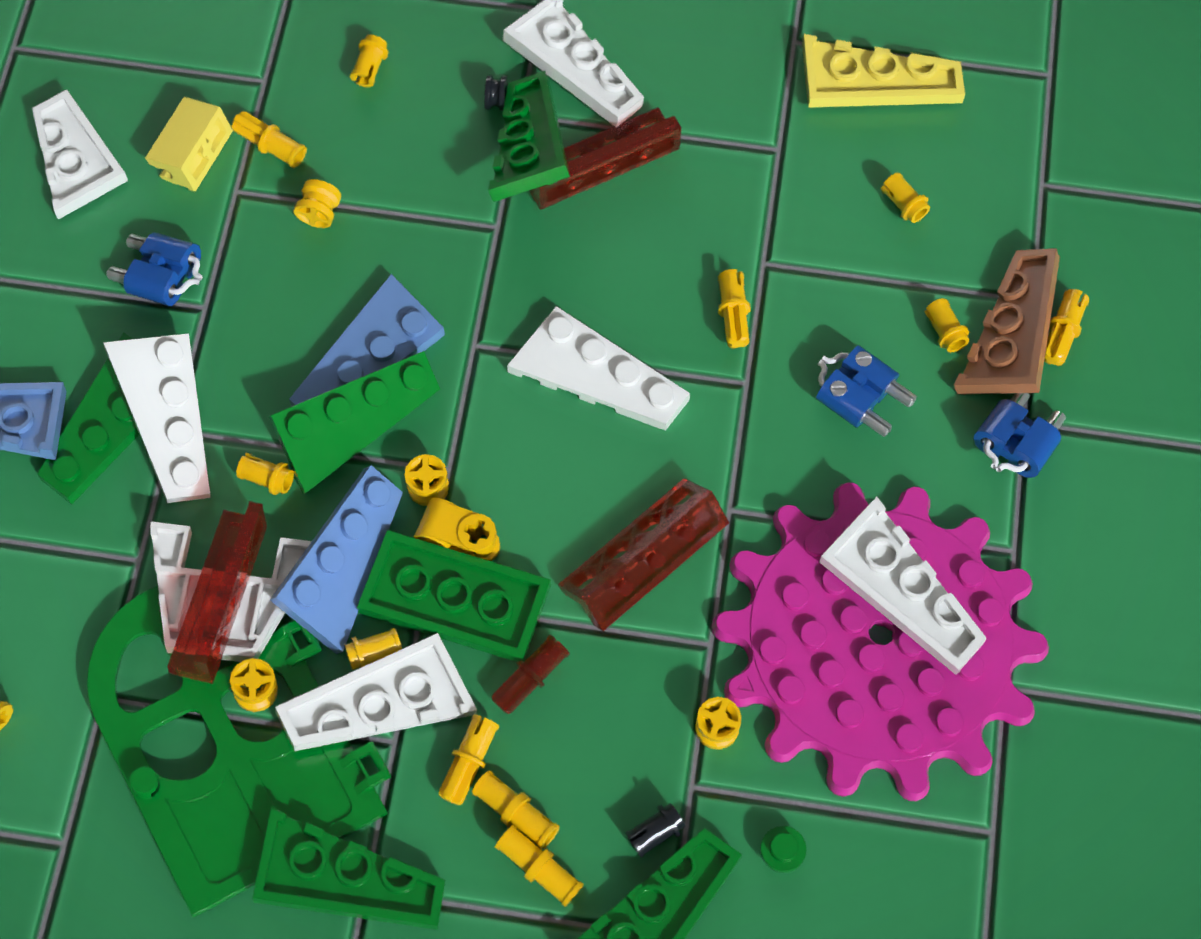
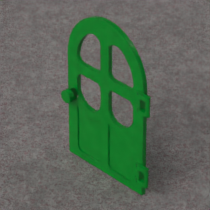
M158 586L143 592L125 604L111 618L101 632L94 646L88 668L87 689L91 710L193 918L255 885L271 808L286 813V816L302 823H310L322 828L326 833L341 839L388 814L374 786L388 780L392 775L373 741L355 750L348 740L294 751L284 730L274 738L262 742L249 741L238 735L221 702L223 696L232 691L230 685L231 672L240 662H235L217 672L211 673L202 668L196 656L169 653L183 679L182 687L177 692L133 713L124 711L119 706L117 700L116 678L125 649L133 640L147 634L157 635L164 643ZM281 619L258 659L267 662L274 673H277L285 680L293 698L319 687L305 660L322 651L316 637L295 620L285 625ZM299 630H302L309 643V646L301 650L292 635ZM196 712L200 714L216 744L217 753L212 765L202 775L187 780H171L156 774L149 766L142 752L141 741L148 732L186 713ZM368 755L371 756L379 771L371 776L368 775L360 760ZM158 782H159V783H160L159 790L157 791V793H156L154 796H151V794H152V793L156 790V788L158 787Z

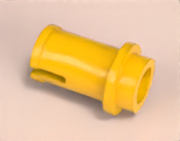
M367 35L365 39L359 42L358 48L360 53L350 74L353 82L359 76L356 84L362 87H372L374 85L381 61L385 60L388 56L387 42L379 36Z
M894 173L884 181L881 191L902 211L901 217L905 221L910 220L912 223H916L927 215L930 210V206L927 204L928 198L924 194L919 195L903 178L901 173Z
M946 298L935 300L926 307L927 310L924 313L930 319L940 337L938 344L941 348L952 353L961 350L969 343L968 328L959 323Z
M245 453V456H242L238 463L236 476L239 479H245L268 488L270 494L277 495L279 493L286 494L289 491L294 480V471L289 469L288 464L284 462L274 464L255 457L253 454Z
M395 628L358 641L356 637L351 638L352 643L344 645L352 670L362 668L402 650Z

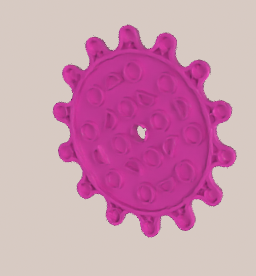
M851 482L841 484L835 489L833 494L834 512L827 520H812L793 505L782 506L775 512L773 525L782 541L779 551L770 556L759 555L748 550L740 551L731 558L729 564L733 577L749 588L751 594L749 604L742 610L722 611L715 616L712 622V633L718 640L741 646L748 656L746 669L734 675L726 682L724 687L725 698L734 702L739 708L752 704H762L772 710L775 716V726L767 736L764 748L768 757L773 761L779 763L788 762L804 749H814L822 753L828 763L827 786L837 796L846 797L852 795L857 790L864 773L870 769L879 768L891 774L895 781L896 789L902 798L908 801H919L929 791L928 771L932 762L940 758L952 759L967 774L981 776L987 773L993 762L992 754L982 738L985 725L990 721L1000 720L1014 726H1024L1034 718L1035 707L1033 702L1016 689L1011 681V673L1020 664L1039 663L1044 660L1048 654L1049 645L1041 633L1025 630L1017 626L1010 614L1012 605L1027 597L1031 592L1032 579L1023 569L1014 568L1006 571H995L983 563L981 551L990 538L989 526L983 519L979 517L967 518L954 529H944L935 525L929 517L931 500L927 492L920 487H911L904 490L895 508L885 512L896 527L899 525L909 537V543L923 561L927 560L937 573V580L948 593L954 595L987 638L957 675L820 563L821 556L868 506L862 489L857 484ZM875 624L876 626L887 628L893 633L892 641L885 645L876 644L869 636V629Z

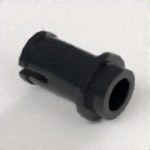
M671 803L666 807L660 804L657 806V813L630 831L625 832L629 842L641 858L672 835L679 837L681 835L679 830L686 826Z

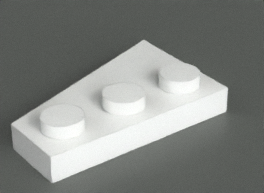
M68 90L32 108L40 147L43 151L47 180L52 193L53 208L58 219L128 181L125 172Z

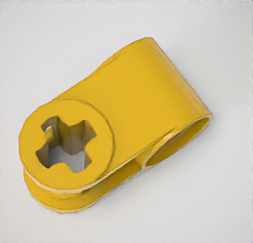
M440 498L430 499L414 535L416 539L488 561H493L500 551L499 537L491 518L484 514L461 508L452 502ZM486 535L487 539L481 538V536ZM472 539L478 540L477 543H472Z

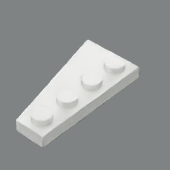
M544 0L504 29V42L539 69L545 71L548 76L616 128L642 108L644 96L616 63L611 64L603 55V47L596 39L591 40L582 30V22L574 13L569 14L563 7V0Z
M557 306L507 365L508 373L518 377L525 375L539 380L540 385L553 390L560 388L577 394L579 399L591 404L598 402L615 408L616 413L665 431L690 398L689 392Z
M189 333L104 342L105 351L111 361L118 383L126 398L167 503L210 498Z
M876 497L821 556L820 563L957 675L987 638L954 595L944 589L936 578L937 573L927 560L923 561L910 545L909 537L899 525L896 527L886 514L885 506Z
M437 633L275 707V711L294 751L472 716L476 714L477 708Z

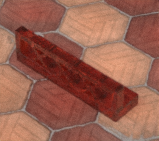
M659 107L623 122L617 128L615 126L565 147L564 151L570 177L529 191L539 209L542 210L679 150L682 127L675 116L666 119Z
M684 478L558 585L565 595L582 605L595 627L605 631L727 526L729 521L712 491ZM687 495L691 496L683 504L676 505ZM658 524L651 531L645 532L650 526ZM627 551L621 557L613 559L620 552ZM595 578L583 589L579 588L588 579Z
M249 501L245 514L223 510L167 666L170 674L213 684L267 529L262 504Z

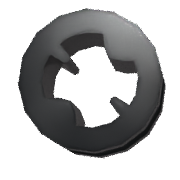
M487 74L484 95L485 110H490L491 107L497 106L500 111H503L508 88L507 76L502 75L500 79H495L492 74Z

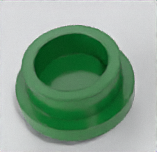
M778 826L769 830L763 837L760 847L761 856L765 864L772 870L781 873L796 870L803 863L807 851L803 836L797 830L788 826Z

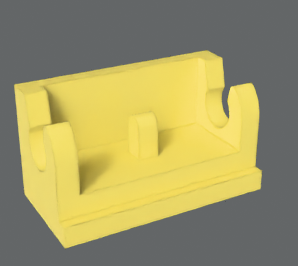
M183 97L145 159L149 165L164 169L159 176L160 178L196 192L233 130L219 106Z

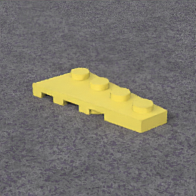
M803 35L802 46L808 108L963 103L965 89L960 61L911 53L909 57L894 55L890 53V49L875 47L874 51L851 47L852 42L836 40L835 44L817 41V36Z

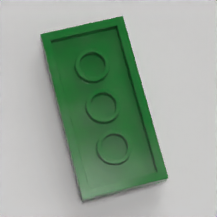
M387 530L357 609L363 615L431 636L438 633L441 639L524 664L551 587V580Z

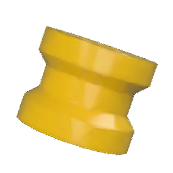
M309 179L303 185L301 190L303 199L297 201L293 210L294 214L305 224L317 228H328L334 219L333 208L338 207L340 204L341 192L330 183L318 179Z
M428 454L419 455L410 460L406 466L404 476L411 499L422 506H427L431 498L444 499L448 494L449 482L446 466L442 460Z
M246 659L237 664L231 672V689L236 702L241 708L251 712H259L267 709L274 703L278 694V686L274 671L267 662L262 659ZM261 684H262L264 687H262L259 691H257V689H258V688L261 686Z
M723 697L710 698L702 703L698 710L695 731L697 738L703 745L719 750L727 748L734 743L738 737L742 719L736 704Z

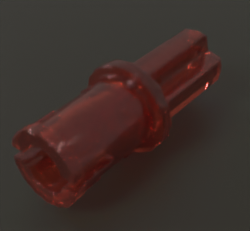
M549 635L524 663L522 661L517 663L519 668L492 695L493 702L503 712L507 714L512 713L537 686L540 688L545 686L542 681L570 653L559 641L556 643L555 637Z

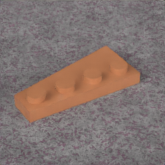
M1057 248L1016 250L997 291L999 295L993 310H988L983 321L984 330L978 343L972 344L967 355L969 362L964 373H959L954 383L957 394L1040 392L1060 260Z

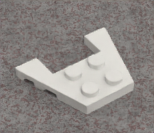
M151 521L150 532L153 541L154 563L158 581L164 643L167 653L242 662L251 658L258 659L285 614L270 599L312 541L280 537L272 578L184 568L192 537L190 526Z

